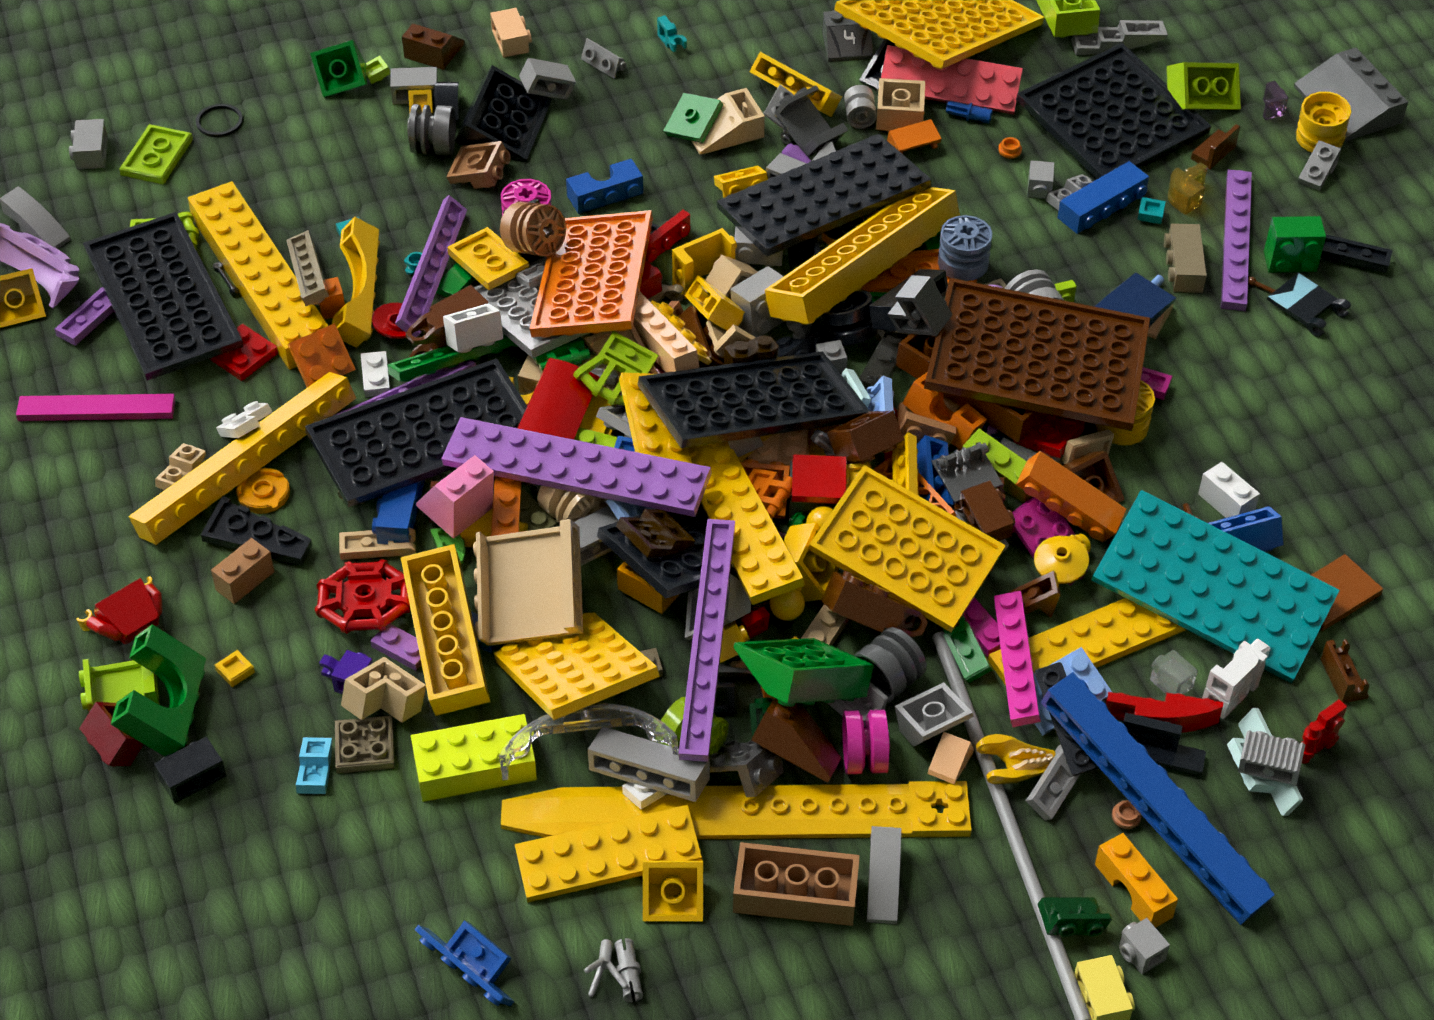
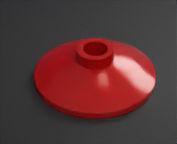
M387 303L374 311L372 324L376 331L389 338H406V332L395 324L403 303Z

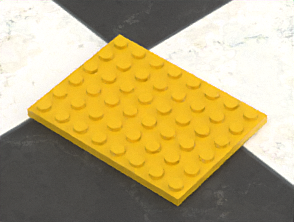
M840 0L836 2L834 8L844 18L857 22L862 28L877 33L880 38L890 40L897 47L912 52L915 57L930 62L933 67L943 69L1041 26L1044 21V16L1014 0Z

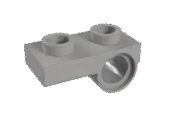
M1319 140L1298 178V183L1320 191L1329 173L1334 171L1338 163L1341 148Z

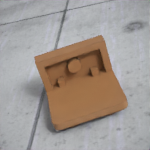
M903 402L897 407V421L903 436L911 433L917 436L918 443L927 435L948 442L949 447L956 435L955 426L914 414Z

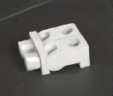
M1256 639L1251 645L1243 641L1234 653L1232 661L1224 669L1216 665L1210 670L1202 699L1208 698L1223 702L1220 716L1222 719H1225L1248 695L1249 689L1254 691L1259 685L1267 655L1271 649L1270 646L1259 639Z

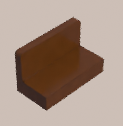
M1236 124L1226 133L1218 129L1192 152L1191 160L1209 170L1213 168L1236 147L1241 126Z

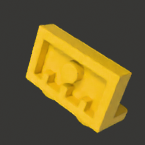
M758 165L714 176L715 186L722 190L723 198L768 180L767 172Z

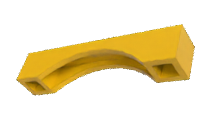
M354 217L341 230L340 249L346 257L352 274L353 293L351 301L346 303L334 315L332 324L335 323L344 342L357 348L363 341H367L373 331L371 322L374 313L373 301L376 295L374 286L377 280L376 266L379 260L377 251L380 241L378 240V228Z

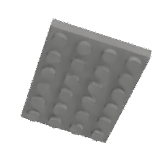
M547 257L529 263V267L546 260ZM515 277L491 290H487L482 284L474 287L490 305L500 310L503 334L532 358L590 334L580 333L572 336L556 335L547 338H531L530 325L540 285L532 287L530 290L523 284L518 283Z

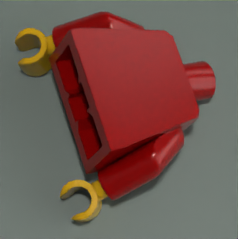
M151 576L147 577L148 582L145 584L139 578L96 603L94 609L95 616H93L90 610H86L87 618H76L83 631L92 630L111 640H120L123 644H128L150 625H158L159 616L162 614V594L153 585Z

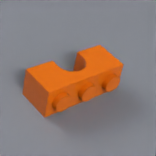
M925 373L913 382L903 404L914 414L955 426L956 435L951 444L961 450L970 437L978 429L983 428L987 419L968 403L956 412L949 410L944 403L943 392L924 389L927 373Z

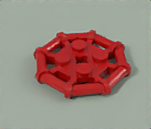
M381 559L379 562H345L342 568L326 579L319 580L316 585L318 589V602L315 607L316 615L319 618H325L340 628L341 633L348 634L350 631L379 630L381 632L386 630V626L401 615L411 611L404 574L389 565L388 561ZM387 575V576L390 577L391 579H388V578L386 577V580H384V579L382 578V576ZM348 577V581L343 583V579ZM400 589V596L393 595V590ZM368 592V595L362 596V593ZM330 593H336V598L329 599ZM392 606L393 608L387 612V608ZM340 609L341 611H343L344 617L340 616L334 611ZM357 617H373V619L355 620Z

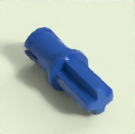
M949 101L946 106L947 114L965 117L966 121L971 119L989 124L993 109L974 106L973 103L967 105Z

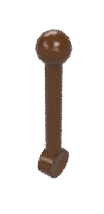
M1254 277L1248 278L1249 286H1257L1269 293L1275 291V289L1256 281Z

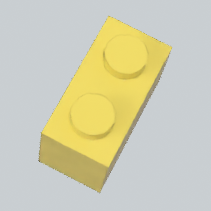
M1109 955L1077 962L1074 974L1091 1019L1130 1020L1132 1011L1135 1010L1134 999L1130 992H1126L1122 968L1119 965L1116 966L1113 956Z

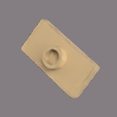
M1107 429L1068 440L1062 461L1066 464L1089 452L1107 451V454H1109L1114 433Z

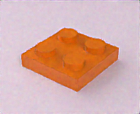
M335 323L287 344L307 388L328 372L343 376L356 370Z

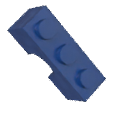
M628 159L610 165V179L606 181H597L588 172L567 178V197L577 213L580 214L643 194V175L633 160Z

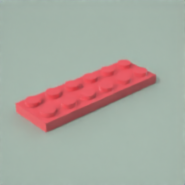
M887 45L881 78L925 81V99L944 103L954 101L967 105L973 103L974 106L993 109L996 112L1014 114L1023 68L963 59L943 69L933 67L930 62L915 57L912 52L906 49Z

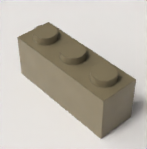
M1170 224L1169 233L1164 235V248H1168L1166 252V265H1170L1168 282H1172L1173 292L1203 293L1207 275L1200 224Z

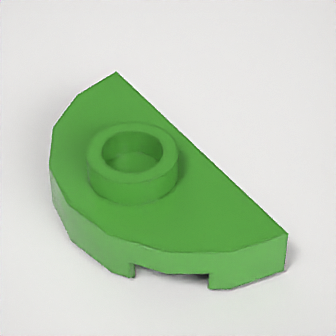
M442 528L430 529L436 548L455 544L462 565L466 556L462 537L458 535L453 539Z

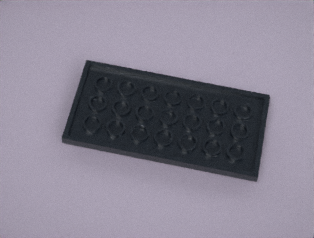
M877 134L717 200V208L768 257L932 187L931 178L880 134Z
M177 212L83 243L85 252L147 381L244 347L242 338Z
M823 351L639 376L637 384L681 448L839 425L870 412Z
M496 358L306 425L305 430L346 505L351 507L455 469V467L443 465L441 459L460 417L518 428L527 405Z

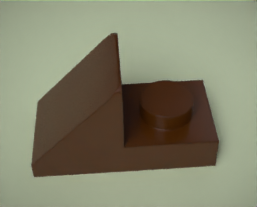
M1054 570L1007 592L1021 591L1025 615L1040 608L1045 614L1052 617L1060 597L1057 574Z

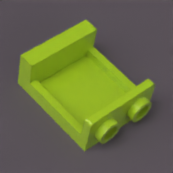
M89 659L83 660V670L79 671L81 687H85V693L80 694L83 710L88 709L90 712L95 702L117 703V701L133 690L160 705L157 675L132 660L91 667Z

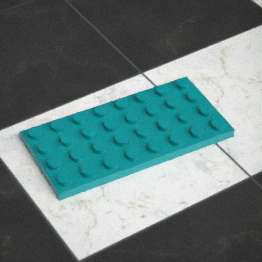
M1143 490L1139 492L1091 579L1097 584L1233 654L1238 650L1239 645L1243 641L1251 645L1256 639L1261 640L1271 648L1267 655L1264 670L1291 684L1340 591Z

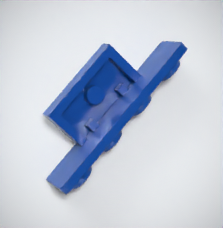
M464 920L448 943H445L428 928L420 925L415 928V931L422 936L419 941L432 951L435 949L439 950L443 954L441 960L451 968L456 969L458 966L465 972L462 977L469 984L476 988L480 985L486 990L484 996L497 1006L501 1003L511 1006L514 1003L512 998L494 984L512 958L472 924Z

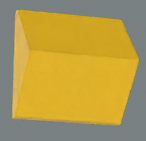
M643 861V921H703V861Z

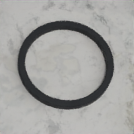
M229 104L208 106L201 110L196 117L198 130L210 137L228 136L236 132L243 123L241 111ZM214 109H229L239 116L238 123L233 128L224 132H210L203 129L200 125V119L204 114Z

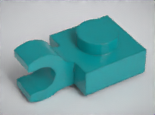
M666 15L658 17L657 34L665 46L673 52H676V45H682L684 49L687 48V39L683 35H677L675 24L671 23Z

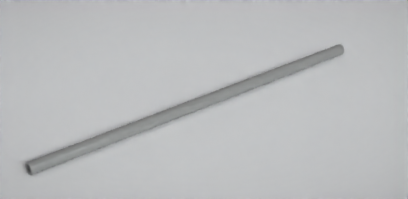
M937 632L932 636L950 687L959 699L973 712L974 717L965 721L964 724L1075 1020H1092L1060 935H1047L1037 905L1041 898L1045 897L1003 784H991L987 781L986 775L992 770H997L991 754H981L976 750V744L984 737L956 660L943 636L945 633Z

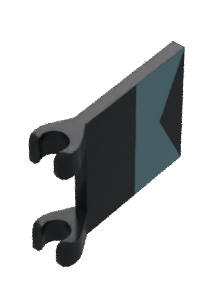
M1300 273L1267 297L1269 302L1304 324L1315 337L1322 336L1324 334L1322 329L1326 327V322L1323 319L1317 318L1320 314L1331 307L1338 317L1344 318L1349 314L1347 310L1351 307V303L1348 300L1336 298Z

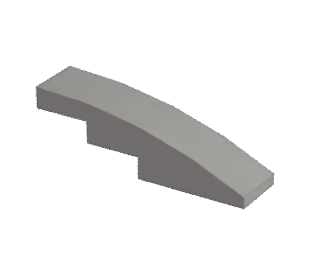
M1120 20L1118 27H1098V33L1072 35L1071 43L1075 55H1095L1120 43H1123L1128 49L1146 46L1167 39L1168 34L1163 21Z

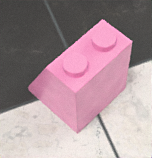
M474 455L437 483L416 503V506L454 539L493 508L494 471Z

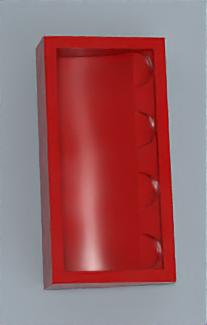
M548 359L518 429L574 440L593 396L590 389L581 380L578 381L573 376L579 366L559 359ZM589 372L594 380L598 382L600 377Z

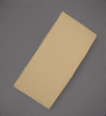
M183 443L169 456V466L155 478L156 487L166 490L202 464L206 451Z

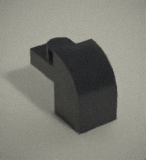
M436 82L435 110L437 105L453 106L456 120H459L461 100L459 82Z

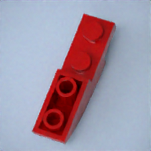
M1108 692L1106 706L1117 720L1124 721L1125 713L1140 715L1181 725V733L1218 724L1223 709V702L1167 692L1164 701L1131 696L1125 693Z

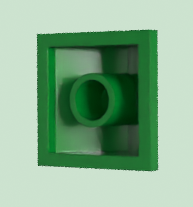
M354 40L310 53L323 97L367 85L366 63Z

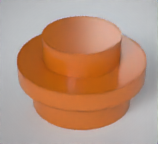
M1007 137L999 144L998 151L1003 157L1012 159L1021 154L1022 147L1018 139Z

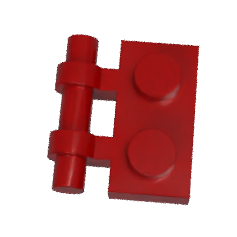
M1338 699L1318 714L1317 720L1311 722L1305 728L1302 736L1304 741L1301 742L1305 744L1302 758L1303 764H1307L1315 756V753L1317 754L1325 747L1327 749L1331 748L1338 741V732L1345 722L1344 715L1347 706Z

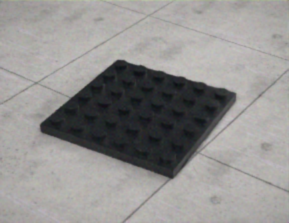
M1123 43L1017 93L1016 100L1096 179L1128 161L1141 168L1210 133L1211 125L1194 109H1182L1169 92L1167 84Z

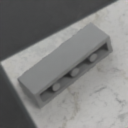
M609 506L595 511L584 518L581 517L574 522L580 527L581 566L612 551L597 537L599 527L619 521Z
M602 727L588 748L589 770L693 802L697 801L710 779V758L708 762L679 760V749L610 728Z

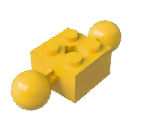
M820 506L813 509L807 516L806 524L790 526L783 540L803 577L805 586L770 598V609L781 620H794L803 612L805 602L822 600L834 571L838 572L839 567L808 550L809 544L833 511L830 507Z

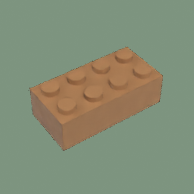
M740 842L733 891V913L853 926L860 855Z

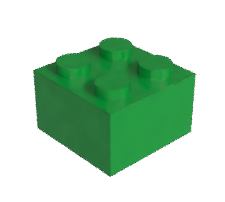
M1321 216L1272 217L1263 252L1268 273L1317 272L1326 239Z

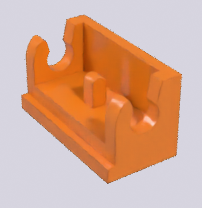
M931 119L890 130L887 141L901 153L928 144L935 149L938 148L937 143H941L942 140Z

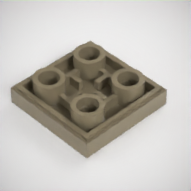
M392 716L335 721L336 773L394 768Z

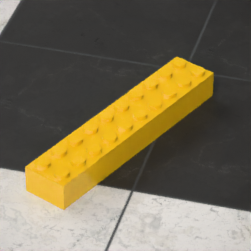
M232 181L187 197L190 212L196 226L219 262L223 264V268L234 285L239 289V293L271 343L277 346L278 354L289 370L297 367L287 344L327 327L328 325L315 305L305 306L301 298L296 276Z
M930 187L880 210L766 288L765 295L770 317L779 318L783 321L800 322L803 325L813 323L816 318L823 313L829 312L839 302L846 300L847 296L860 290L864 284L877 278L881 272L891 268L894 263L905 258L915 248L921 247L922 243L929 238L935 237L947 220L960 216L956 190Z

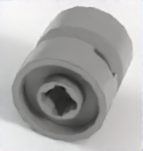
M865 85L850 87L844 94L847 121L849 125L857 129L870 127L877 118L874 93L871 88Z

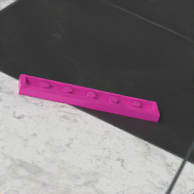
M174 394L20 396L16 417L18 421L173 419L176 399Z

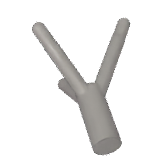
M608 939L601 941L599 959L584 969L585 973L588 974L598 968L588 993L589 997L594 996L604 969H608L623 989L628 988V984L611 962L613 943Z

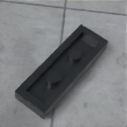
M1326 234L1321 258L1387 273L1393 250Z

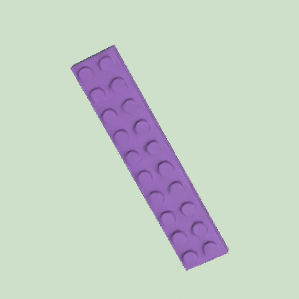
M460 417L441 459L443 465L458 468L476 455L494 471V476L693 517L697 513L712 474L711 467L463 417Z

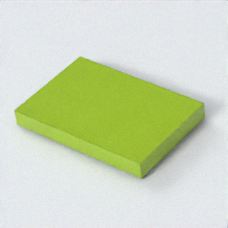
M149 124L119 168L120 175L164 185L192 142V133Z

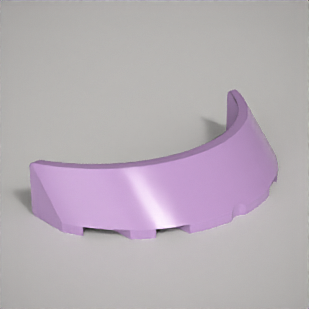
M0 223V261L20 271L33 268L36 281L45 288L51 297L49 307L54 308L78 283L79 268L76 265L69 264L70 258L57 248L50 246L47 242L28 233L13 231L10 229V226Z

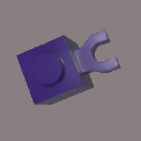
M346 650L340 661L324 654L319 662L320 666L324 667L321 675L332 678L334 692L343 694L346 678L373 663L372 658L367 655Z

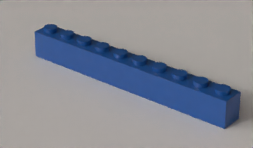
M1072 672L1048 689L1041 701L1042 705L1240 925L1271 900L1275 894L1269 884L1253 871L1245 857L1239 855L1234 850L1226 836L1214 828L1206 814L1194 806L1188 799L1186 792L1175 785L1168 777L1166 770L1155 763L1148 755L1146 748L1137 743L1128 733L1126 726L1116 720L1109 712L1106 704L1096 698L1083 679L1078 678Z

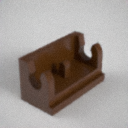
M1345 639L1342 642L1343 645L1337 649L1334 640L1326 641L1321 662L1339 699L1343 703L1368 699L1369 683L1366 679L1361 680L1348 653L1350 649L1348 640Z

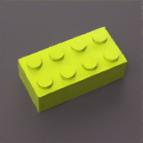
M525 714L411 735L422 802L537 780L535 757Z

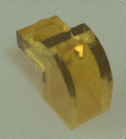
M1201 162L1194 167L1188 168L1185 172L1177 167L1171 175L1168 200L1172 206L1184 215L1202 205L1205 191L1203 185L1208 167Z

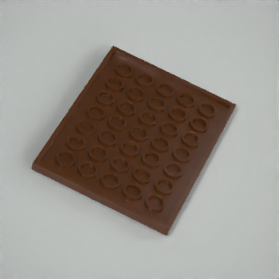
M954 278L949 279L945 300L953 315L935 338L924 389L1132 431L1149 329V317Z

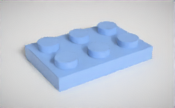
M1082 647L1052 663L1061 662L1066 676L1074 672L1078 678L1083 679L1087 683L1089 690L1098 700H1106L1108 692H1112ZM1034 673L1041 722L1034 724L1043 736L1055 728L1049 711L1041 703L1043 695Z

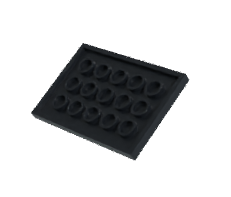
M701 504L695 517L666 511L695 540L693 546L671 555L647 558L616 527L618 522L599 527L597 537L667 599L699 587L708 519ZM642 514L633 516V518H640ZM731 564L730 574L734 575L736 572Z

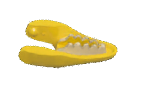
M1002 734L988 735L976 744L977 752L997 755L1006 764L1007 769L992 770L986 775L987 781L991 784L1018 783L1042 775L1056 754L1054 750L1033 746L1012 736Z

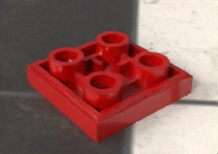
M793 454L792 502L837 504L846 492V457Z

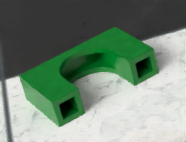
M152 624L135 636L129 658L156 674L163 681L169 693L170 706L169 708L160 706L133 690L117 701L111 725L159 754L166 756L183 749L188 742L187 733L189 725L194 719L193 710L200 695L198 692L200 682L205 675L206 657Z

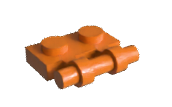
M753 468L748 477L772 520L782 510L784 500L792 494V477L787 476L784 481H779L777 472ZM771 493H776L774 498L769 497Z

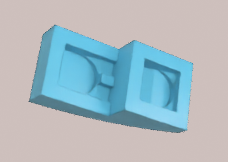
M303 737L299 754L300 768L296 781L297 794H326L331 763L332 738Z

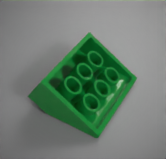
M803 638L734 643L735 651L765 692L778 699V703L789 707L795 706V703L814 705L815 701L834 703L838 699L854 701L855 698L867 697L873 664L818 639Z

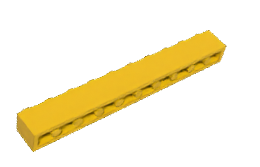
M328 372L260 421L259 427L232 441L128 516L139 538L157 545L306 436V425L332 417L354 401L356 396L347 377Z

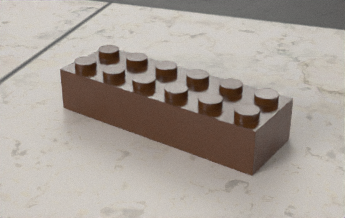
M912 333L899 343L896 366L917 379L927 373L936 336ZM944 393L945 397L961 407L968 403L987 419L986 422L1018 443L1049 416L1046 413Z

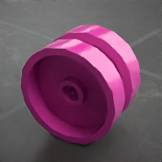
M859 710L844 711L842 718V743L846 775L861 774L865 767V756H867L868 768L872 774L887 773L890 737L885 710H870L866 715L865 728L863 717Z

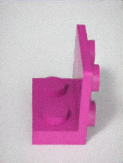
M1035 497L1030 498L1012 512L1015 518L1012 533L1016 532L1033 559L1037 547L1044 540L1054 536L1075 535L1062 515L1048 509L1044 503Z

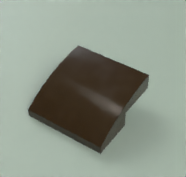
M644 509L640 518L620 517L616 525L647 558L671 555L685 550L695 543V540L666 511L659 509Z

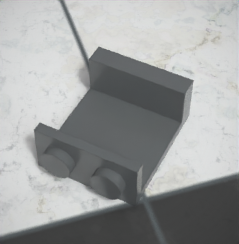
M817 86L809 89L804 87L795 96L792 97L790 94L784 97L779 102L781 106L774 112L807 157L820 151L827 142L832 141L833 144L836 143L848 131L844 123L831 129L811 102L810 98L819 89Z

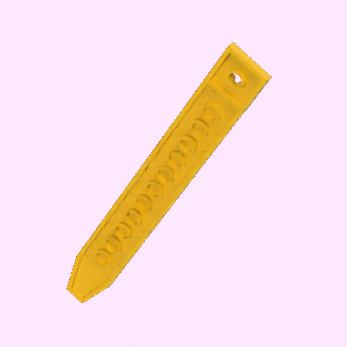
M911 781L909 784L769 785L756 797H746L743 786H705L696 802L666 794L643 809L637 807L623 794L622 787H560L502 800L501 829L539 837L553 836L683 805H688L697 839L871 838L872 826L901 828V837L971 836L967 781H956L955 784L947 781ZM942 805L945 809L943 813H938L937 809L932 807Z

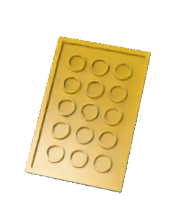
M863 465L809 544L808 550L837 567L859 576L865 583L888 590L891 598L918 610L925 618L952 633L1003 553L1006 545Z
M594 612L583 614V634L509 643L504 645L501 650L494 652L496 663L553 720L660 677L658 668L654 663Z

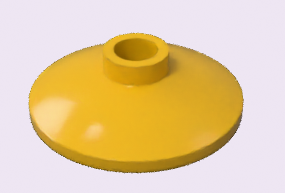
M1054 536L1044 540L1037 547L1034 554V565L1041 576L1054 570L1057 574L1058 584H1066L1078 580L1085 574L1089 565V555L1084 545L1078 540L1068 536ZM1061 553H1062V554H1066V555L1061 557V556H1058L1057 554H1061Z

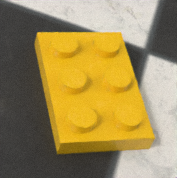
M488 227L447 247L448 255L487 290H491L515 278V274L529 268V262L517 252L509 250L502 239Z

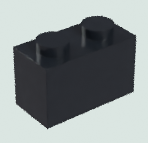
M207 736L199 741L190 743L187 747L173 754L166 755L160 761L154 763L158 778L174 804L227 777L223 760Z

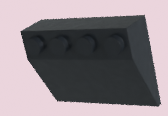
M492 65L479 85L455 142L462 146L502 141L506 150L510 153L511 160L525 162L552 99L547 96L527 93L520 80Z

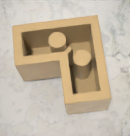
M721 255L714 263L713 269L706 278V281L731 299L730 289L751 277L757 271L747 263Z
M383 657L345 679L341 706L361 720L379 709H383L403 723L421 712L426 685Z

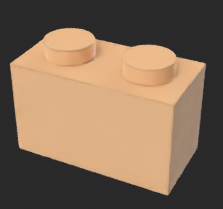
M517 8L490 13L492 32L503 58L529 53V43H532L531 33L529 29L526 30L525 19L519 15Z

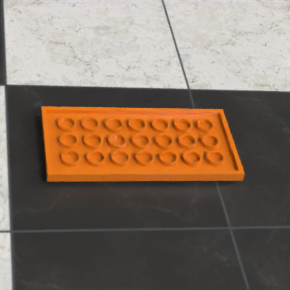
M651 210L565 218L567 228L565 240L561 248L555 254L547 256L530 325L531 338H547L556 335L572 336L580 333L597 334L604 331L622 332L633 328L653 221Z

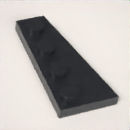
M225 496L221 497L201 533L202 542L235 550L253 538L270 551L272 559L301 566L312 548L311 538L284 525L278 526L264 515L259 517L251 513L249 508L231 503L230 499Z

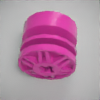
M519 179L509 183L501 193L502 216L504 210L511 204L519 201L529 202L539 199L541 204L551 205L550 189L546 184L534 179Z

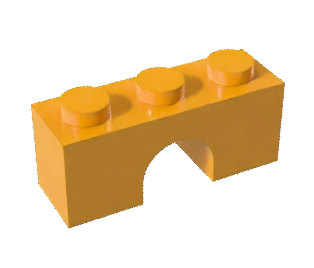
M1121 833L1099 845L1095 866L1112 887L1120 882L1126 886L1132 898L1131 910L1138 919L1142 921L1147 918L1155 928L1172 919L1178 898L1126 835Z

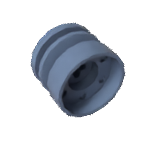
M962 215L947 220L942 225L940 234L939 269L946 270V276L964 281H971L982 277L987 272L993 235L991 227L984 220L975 216Z

